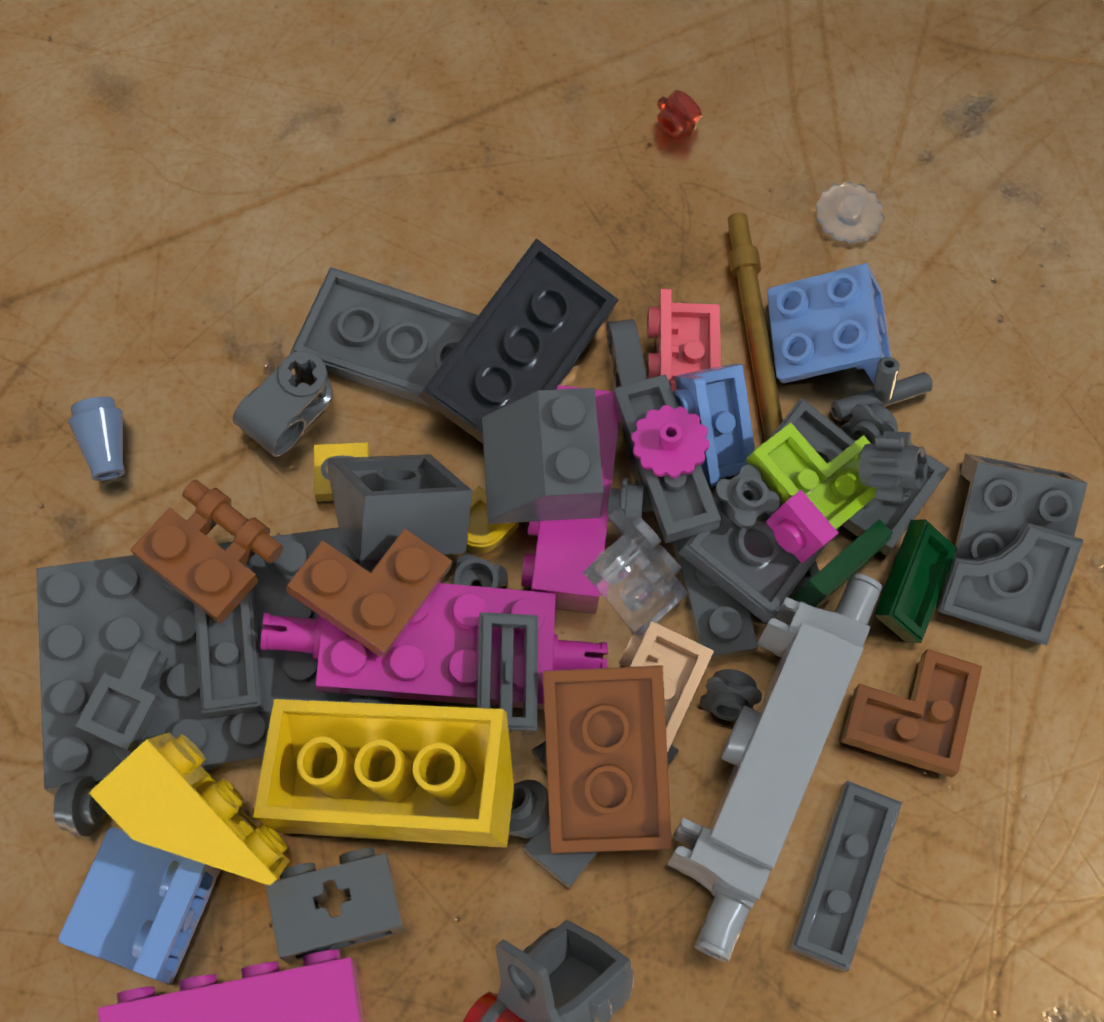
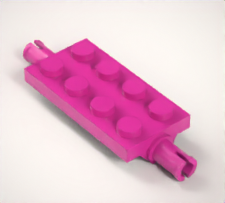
M439 583L384 659L318 614L317 619L264 613L260 644L261 651L279 650L313 653V659L318 660L316 692L475 704L477 628L480 612L538 615L537 709L543 710L544 670L607 668L608 659H603V655L608 654L606 642L592 643L558 640L557 634H554L556 593ZM492 627L490 705L499 706L501 627ZM514 628L512 707L518 708L523 706L524 628Z

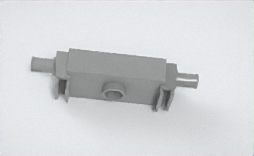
M857 573L851 575L835 612L814 608L801 601L799 603L788 597L785 598L775 618L769 620L757 642L758 646L774 652L775 655L781 658L758 711L744 705L727 740L720 759L733 764L734 768L708 828L702 827L683 818L673 834L674 839L690 846V849L678 846L668 860L667 865L694 878L710 890L711 894L715 897L696 941L695 948L722 962L729 961L749 911L753 908L754 903L759 900L770 871L776 864L864 649L863 645L871 628L867 624L882 589V585L869 576Z

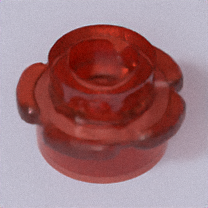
M675 90L668 98L661 97L657 102L658 109L661 110L657 115V120L668 134L674 137L680 134L689 137L696 130V124L702 119V113L697 103L689 95Z

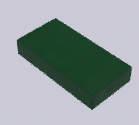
M879 519L813 576L793 597V600L799 603L801 601L814 608L819 607L846 583L852 574L857 573L892 539L891 535L893 532Z
M926 519L910 520L874 613L880 621L906 643H922L956 552V547Z

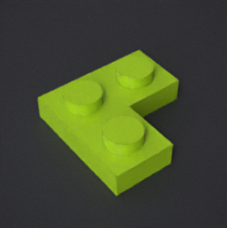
M789 423L754 450L746 459L749 465H753L761 471V479L772 491L778 494L783 504L802 490L835 529L839 528L875 498L876 487L863 485L859 477L861 451L866 444H871L864 435L827 464L794 425Z

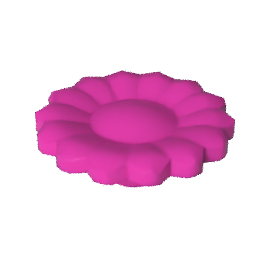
M665 405L659 411L649 410L646 418L637 421V430L632 433L631 440L635 445L633 455L641 460V467L643 469L652 470L657 477L667 475L676 479L682 473L692 474L695 466L704 463V453L708 451L710 443L706 438L708 429L700 424V417L698 415L689 414L684 407L673 409L671 406Z

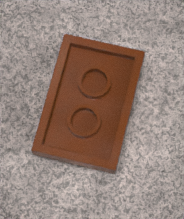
M663 665L544 670L543 690L551 853L672 849Z

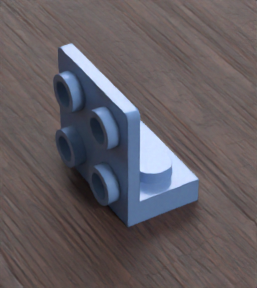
M868 263L768 289L767 297L776 376L781 383L856 367L857 370L864 369L874 384L879 360L884 357H891L882 290Z
M112 827L108 829L59 935V942L152 979L172 985L221 869L132 840L125 831Z

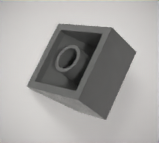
M595 388L538 390L482 417L488 524L600 518L604 492Z
M431 454L328 458L327 469L341 540L360 561L377 565L404 529L443 555L466 553L472 490Z

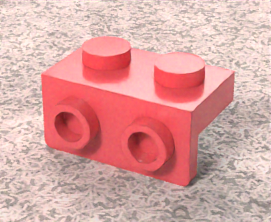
M660 289L657 307L648 306L647 338H656V353H648L647 379L666 374L672 392L677 390L676 375L721 366L720 304L672 303L671 289Z

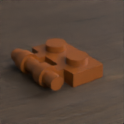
M196 479L186 486L182 494L183 498L196 507L195 512L188 520H185L169 507L130 550L135 558L221 625L259 582L256 574L248 569L245 564L255 553L271 564L282 553L283 545L269 535L270 528L257 518L248 519L231 506L232 500L218 488L210 490ZM217 524L235 537L233 543L226 550L206 536Z

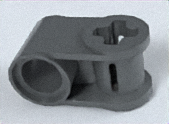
M300 351L292 353L283 360L278 368L258 388L245 396L234 412L233 423L274 457L283 455L293 447L303 431L328 408L332 401L333 390L330 380L327 378L328 373L325 363L312 352Z

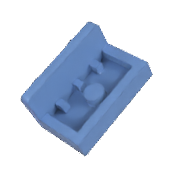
M733 363L676 375L677 390L673 394L678 407L686 408L689 414L698 415L700 417V424L708 429L706 438L710 446L708 451L704 453V463L700 465L708 486H716L721 478L738 475L742 466L748 465L746 459L755 450L743 364Z

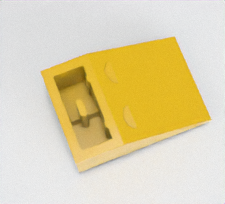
M170 732L146 739L89 792L132 840L269 886L278 879L290 862L283 854L288 848L283 838L274 829L263 823L257 826L242 810L247 802L241 793L225 778H221L216 782L204 770L201 764L206 761L205 756L183 734L176 739Z

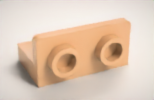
M651 621L644 638L633 633L619 664L625 667L663 665L668 753L714 650Z

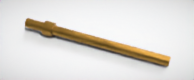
M735 213L727 219L732 250L729 252L728 257L731 274L738 279L766 442L783 421L757 275L762 269L759 251L757 247L752 246L747 215L745 213Z

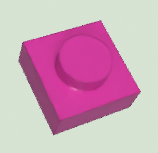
M802 490L787 500L765 521L773 530L779 545L787 552L794 554L801 564L838 534L837 530Z

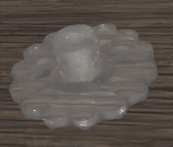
M846 181L842 185L835 183L831 185L830 190L822 192L821 200L816 204V210L818 211L816 220L823 225L824 233L832 235L836 241H846L851 245L857 241L867 242L870 236L878 234L880 230L879 225L884 221V215L881 213L884 206L881 202L877 201V194L874 191H868L863 184L854 185L852 182Z

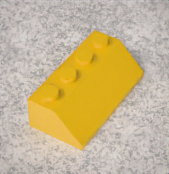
M274 699L253 818L279 833L507 848L514 792L507 712L504 709Z

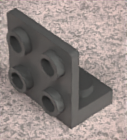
M965 453L960 474L970 481V486L957 536L954 557L978 559L998 553L1016 538L1025 521L1068 535H1075L1087 482L1067 472Z

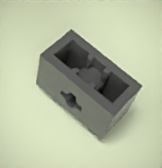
M374 848L350 851L339 856L340 865L316 870L315 863L294 865L283 870L280 875L281 880L275 881L270 886L266 885L279 958L286 963L302 960L303 956L311 953L335 949L340 950L405 933L391 863L386 853L375 855ZM334 888H338L344 897H351V900L341 904V915L333 917L326 908H320V904L330 900L329 891Z

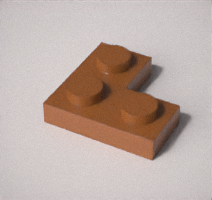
M404 529L370 573L322 540L287 584V593L384 659L448 573L453 561Z
M927 649L921 655L911 700L858 684L853 692L841 742L951 778L959 772L982 666Z

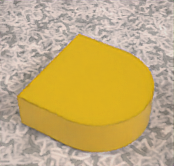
M478 486L472 492L466 550L477 554L489 553L496 550L519 527V522L488 524L486 491Z

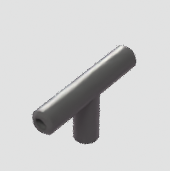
M884 357L878 362L873 389L834 401L831 405L832 415L840 422L853 417L851 410L857 404H877L885 407L928 393L933 388L932 378L926 372H922L897 381L900 367L899 362L895 358Z

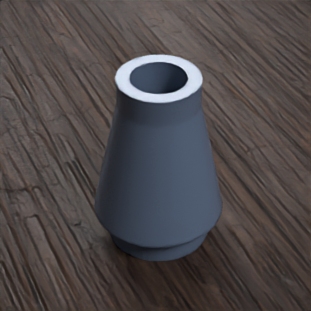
M93 397L73 404L71 406L72 417L68 420V424L90 468L92 480L106 481L124 475L123 411L116 408L115 400L110 397Z

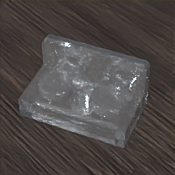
M615 509L607 517L622 536L611 547L601 552L597 559L582 573L623 622L635 634L642 637L646 633L651 621L657 623L688 592L675 576L682 568L661 545H658L661 540L657 534L639 516L630 522Z

